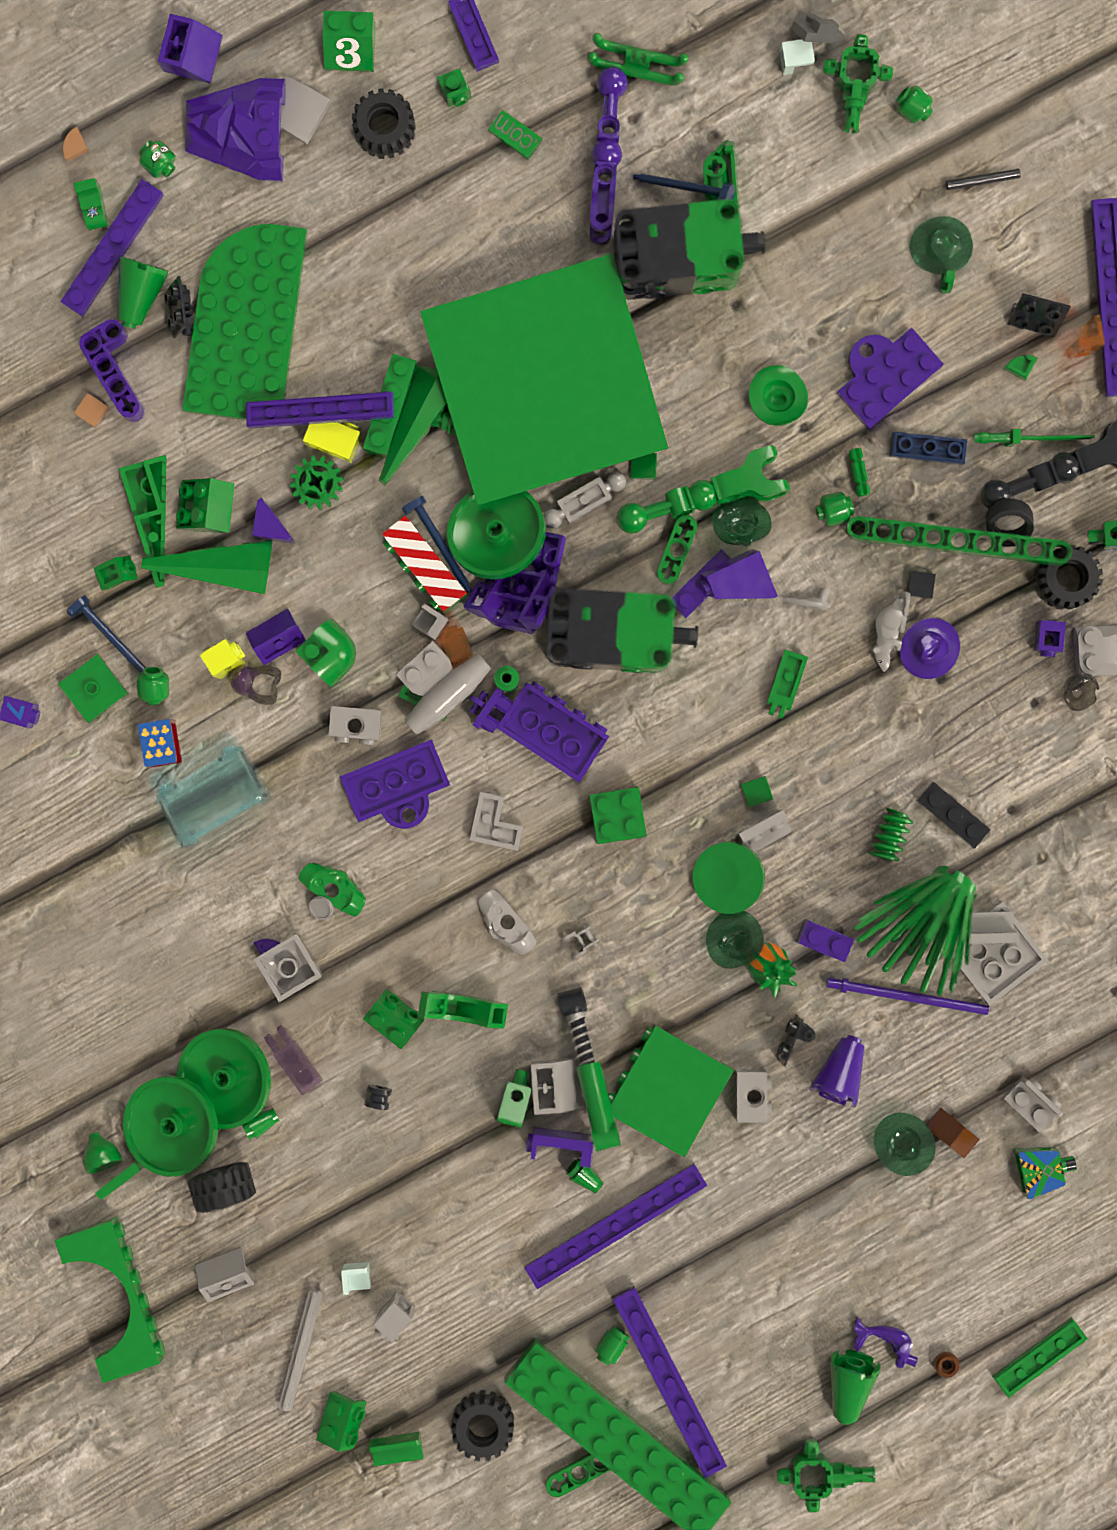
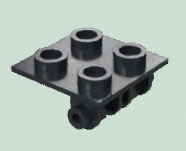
M178 276L167 291H165L164 295L165 305L169 306L170 316L167 319L168 329L172 331L173 338H176L180 332L183 333V336H191L194 329L193 317H190L193 313L185 311L192 308L190 304V290L187 289L186 285L181 284V276Z
M1022 293L1018 303H1014L1012 306V315L1007 325L1055 337L1071 306Z
M797 1014L794 1019L790 1018L785 1030L788 1036L785 1042L781 1041L776 1053L779 1056L778 1061L784 1067L787 1065L796 1039L809 1043L816 1037L815 1031L808 1024L803 1023L804 1020Z

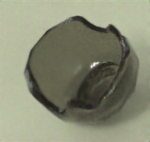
M1076 673L1066 679L1061 688V696L1071 711L1079 712L1089 708L1097 701L1095 691L1096 689L1099 690L1100 687L1093 675L1089 673Z

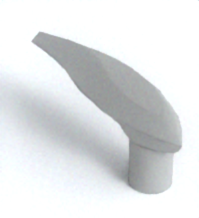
M821 588L818 598L787 597L783 598V601L812 609L825 610L830 608V605L827 603L830 590Z

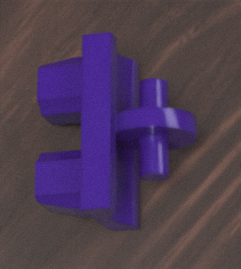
M496 688L486 704L484 701L489 694L485 691H482L478 698L473 695L469 697L474 702L469 710L476 715L479 708H483L473 726L479 730L482 728L494 733L500 722L491 717L490 713L495 707L506 714L512 705V702L503 695L504 692Z

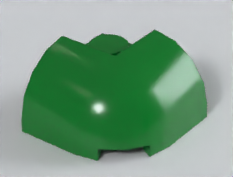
M333 618L321 624L295 651L331 688L350 671L356 657L355 643Z

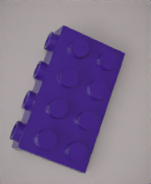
M535 681L531 684L526 682L497 726V729L577 782H580L608 740L609 736L606 734L608 730L597 722L591 725L585 721L587 716L576 708L570 711L564 707L566 702L558 696L553 695L550 698L544 694L545 688Z

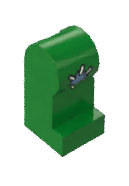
M96 178L73 183L88 231L107 227L109 224L102 190Z

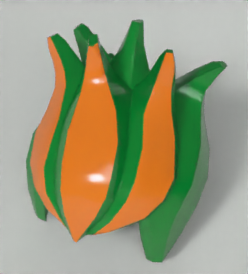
M770 942L756 944L749 953L747 967L750 977L761 985L759 987L760 990L768 987L773 997H776L777 990L781 992L780 985L797 986V983L790 978L796 975V968L790 965L792 960H789L786 951Z

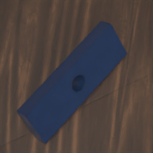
M893 432L890 457L964 465L967 439ZM926 444H930L933 448V451H928L926 449Z

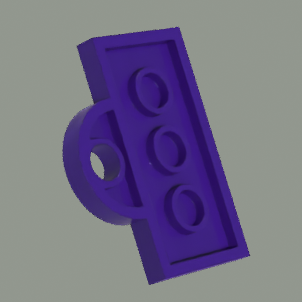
M912 327L894 343L880 335L865 336L854 345L849 355V368L854 377L838 390L836 394L869 430L944 364ZM860 346H870L872 355L870 357H863L859 352Z
M432 739L340 776L358 823L382 814L383 818L390 825L401 829L412 828L420 824L429 811L430 802L428 794L450 786ZM407 808H412L416 812V819L411 823L405 822L402 818V813Z

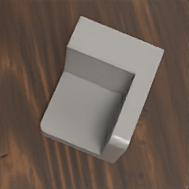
M423 603L421 606L422 610L412 626L437 642L450 621Z

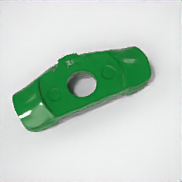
M308 863L301 870L298 879L310 891L318 896L327 898L334 907L353 917H356L362 911L366 902L365 895L356 888L357 884L348 877L346 872L331 868L328 865L323 867L318 863ZM333 883L338 886L339 893L337 896L329 897L325 893L327 884Z

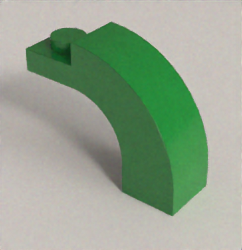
M421 992L417 1016L428 1019L466 1022L486 1028L504 1029L508 1004L449 992Z

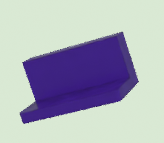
M285 609L246 632L252 649L263 665L268 664L306 641L304 634L296 624L289 609Z

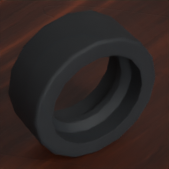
M1012 498L998 501L987 511L986 531L1031 537L1034 531L1033 511L1022 500ZM1008 515L1019 516L1025 520L1022 526L1014 530H1002L995 526V522L998 519ZM1005 541L1002 546L1013 547L1015 544L1012 541Z

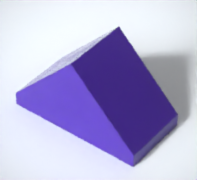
M262 498L257 500L253 536L257 539L286 543L293 542L294 539Z

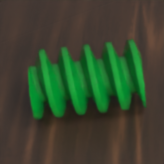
M885 807L890 815H882L881 818L887 824L878 825V828L883 833H876L875 838L880 843H872L871 846L876 852H868V854L888 862L899 861L900 858L894 853L903 852V849L898 843L907 842L901 834L910 833L905 824H913L914 821L904 813Z

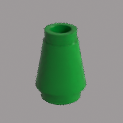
M271 1108L270 1110L260 1112L253 1120L242 1125L249 1140L254 1137L257 1139L280 1120L275 1110Z
M578 1158L570 1164L566 1171L570 1181L592 1191L594 1194L601 1189L604 1183L592 1168L580 1166V1159Z

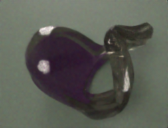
M238 666L231 674L230 684L232 689L240 695L248 697L259 704L273 705L277 701L278 690L276 686L281 680L282 672L273 666ZM267 674L275 677L271 685L272 695H259L254 692L253 682L256 676Z

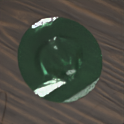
M949 216L934 217L923 222L913 232L909 245L914 262L921 269L933 274H942L943 268H950L955 271L960 270L969 262L973 252V240L969 229L960 220Z
M746 497L718 505L712 517L715 534L721 541L730 545L750 546L752 542L766 537L772 528L771 517L765 507L759 502Z
M746 911L735 914L721 913L711 922L706 935L707 950L714 963L722 968L732 969L744 966L755 960L762 951L764 945L762 928L755 917Z
M894 1113L885 1117L875 1130L874 1147L876 1154L882 1164L893 1173L902 1176H914L925 1171L932 1163L936 1150L935 1140L928 1126L918 1117L908 1113Z

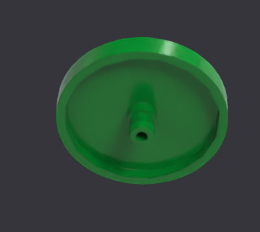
M724 841L712 845L699 856L693 869V884L698 897L707 907L719 913L735 914L748 909L759 899L765 886V870L760 858L751 848L738 842Z

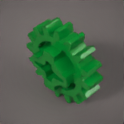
M313 455L309 463L307 460L302 459L303 466L295 465L294 467L298 472L297 474L290 475L295 480L294 483L289 484L290 488L297 490L292 495L294 498L301 496L299 503L304 505L308 502L310 510L313 509L314 505H317L318 509L322 510L325 503L328 507H332L330 500L338 501L339 498L336 493L343 492V488L338 485L343 483L344 479L343 477H337L341 470L339 468L333 469L335 463L332 460L326 464L324 456L320 458V461H317ZM314 467H321L326 470L318 472L314 470ZM306 472V480L301 484V479ZM312 474L320 481L322 492L313 485L314 479ZM332 480H333V487H332L331 491H330L329 494H328V492H327L328 485H329V483H331ZM313 493L319 495L320 499L309 498L306 495Z

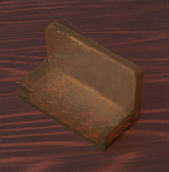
M1100 315L1094 316L1083 326L1084 338H1078L1066 349L1068 359L1093 355L1105 345Z

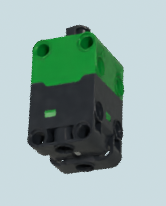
M730 199L623 209L618 212L615 220L613 240L615 263L622 287L624 285L627 289H634L633 291H627L623 288L626 300L657 299L666 296L708 294L732 290L736 286L744 265V255L757 252L765 254L766 240L763 231H760V233L741 234L739 207L735 201ZM624 219L630 220V221H624V222H622V223L620 224V221H622V220H624Z
M558 588L553 591L550 598V611L547 622V656L549 662L557 667L585 670H618L630 673H660L671 662L672 644L693 645V648L697 647L698 626H695V628L674 627L675 603L668 595Z

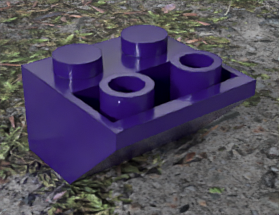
M170 14L158 63L163 72L211 84L223 36L194 19Z

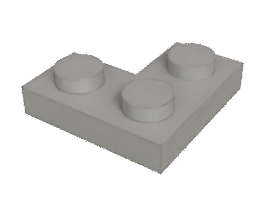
M480 792L470 841L518 851L523 826L500 822L504 797Z

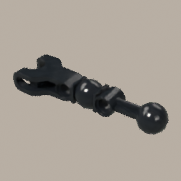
M1117 421L1108 424L1104 428L1101 438L1097 442L1070 453H1058L1052 460L1027 469L1028 474L1007 483L999 479L989 480L981 488V502L989 509L998 501L1011 499L1012 496L1034 488L1036 493L1059 483H1070L1077 476L1105 465H1111L1117 469Z

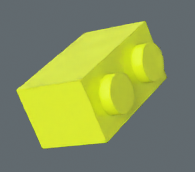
M337 422L309 424L303 442L309 447L351 463L362 435L360 431H357V426L348 422H344L343 425Z
M226 639L200 654L212 676L219 679L224 678L246 664L243 660L246 655L240 645Z

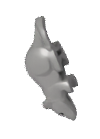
M903 591L899 593L892 605L882 609L875 620L877 639L876 646H873L871 651L874 653L876 662L883 672L890 666L891 650L893 648L896 651L901 650L902 640H898L899 633H904L910 603L909 592Z

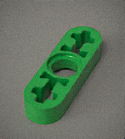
M684 515L677 519L657 570V578L663 584L670 585L677 581L695 536L697 522L689 515ZM685 521H689V526L693 528L692 531L688 530L684 539H689L688 543L683 539L674 538L675 534L680 537L682 527L679 524H684ZM675 543L681 544L684 548L683 555L680 557L673 556L670 553L671 545ZM666 557L671 561L680 562L679 566L674 563L672 573L675 576H670L669 579H665L664 573L661 572L662 569L666 570L670 561H665Z

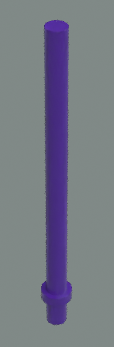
M827 978L826 987L839 989L842 993L850 991L988 1015L989 1013L988 1005L848 981V978H842V980Z

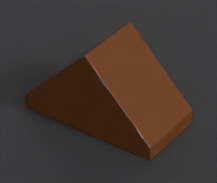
M941 1107L925 1126L963 1158L968 1155L980 1140Z

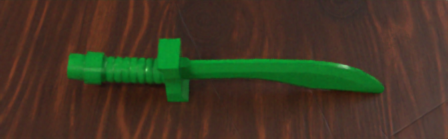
M1012 429L1004 433H987V431L974 433L973 440L974 443L980 444L1003 442L1005 447H1013L1015 444H1021V440L1073 441L1095 438V435H1021V429Z

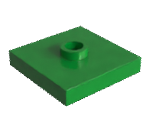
M99 654L58 683L87 723L94 721L129 694Z

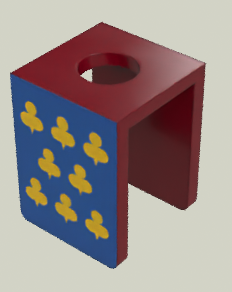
M166 719L138 724L145 767L154 768L182 762L176 720Z

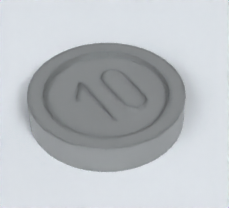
M317 896L309 903V911L316 919L327 920L333 914V905L325 897Z

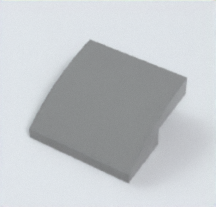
M286 76L285 105H281V130L285 131L288 136L308 145L332 101L310 87Z

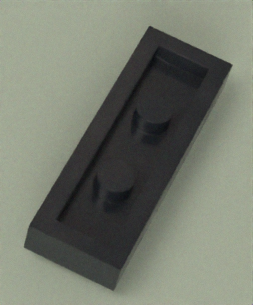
M934 782L917 799L919 804L973 849L978 846L991 830Z

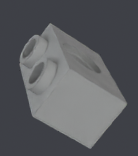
M331 706L328 736L335 737L334 742L349 743V738L359 739V744L374 745V741H380L383 711ZM354 719H359L362 723V729L358 733H352L349 729V724Z
M735 1069V1120L737 1122L767 1123V1116H771L772 1106L771 1101H767V1091H771L772 1082L771 1076H767L765 1069ZM751 1090H758L760 1092V1097L755 1102L747 1100V1094Z
M396 1291L377 1313L373 1324L375 1332L382 1339L386 1340L388 1338L393 1342L412 1320L416 1307Z

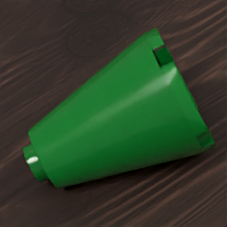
M120 258L117 319L122 320L121 325L136 329L137 325L142 326L168 277L169 271L130 258Z
M846 1350V1354H839V1351H835L831 1355L830 1371L833 1415L839 1423L844 1425H850L858 1420L880 1373L879 1362L876 1365L873 1363L874 1358L863 1352Z

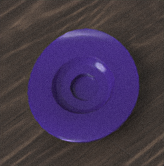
M938 618L921 620L912 625L902 639L900 650L902 664L909 673L918 678H938L946 674L955 665L960 653L959 636L954 627L944 620Z

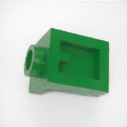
M460 68L437 77L448 107L453 105L455 107L462 106L468 102V99H471L470 88L467 86Z
M130 556L115 557L93 568L102 591L109 590L124 582L138 579L136 566Z

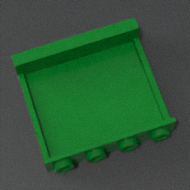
M654 1023L652 1028L647 1027L641 1038L644 1043L640 1050L635 1048L629 1059V1062L632 1064L628 1071L623 1070L616 1082L619 1084L618 1089L615 1093L611 1091L608 1096L614 1118L685 1158L734 1070L729 1065L712 1058Z

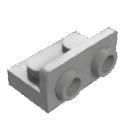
M779 810L738 832L737 835L742 844L756 852L789 834L791 828L786 821L788 818L785 812Z
M1022 1076L1002 1098L1033 1128L1041 1133L1057 1115L1061 1117L1064 1113L1059 1109L1061 1104L1053 1096L1049 1095L1046 1097L1041 1092L1043 1087L1035 1079L1031 1078L1028 1080Z

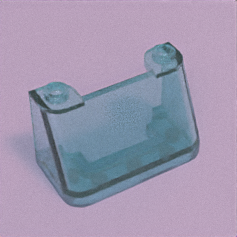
M233 744L221 751L223 754L221 757L173 786L171 783H168L157 790L159 794L156 796V799L182 849L191 847L199 842V838L206 837L207 834L243 812L273 797L243 746L235 747Z

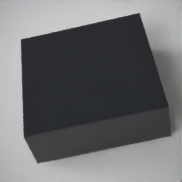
M910 571L907 592L910 593L911 597L932 599L936 574Z

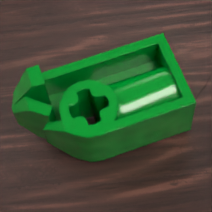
M725 140L703 163L704 185L722 188L725 183L733 184L735 187L733 201L740 208L735 144L733 141ZM719 166L718 173L714 174L715 167ZM705 194V202L717 201L719 198Z

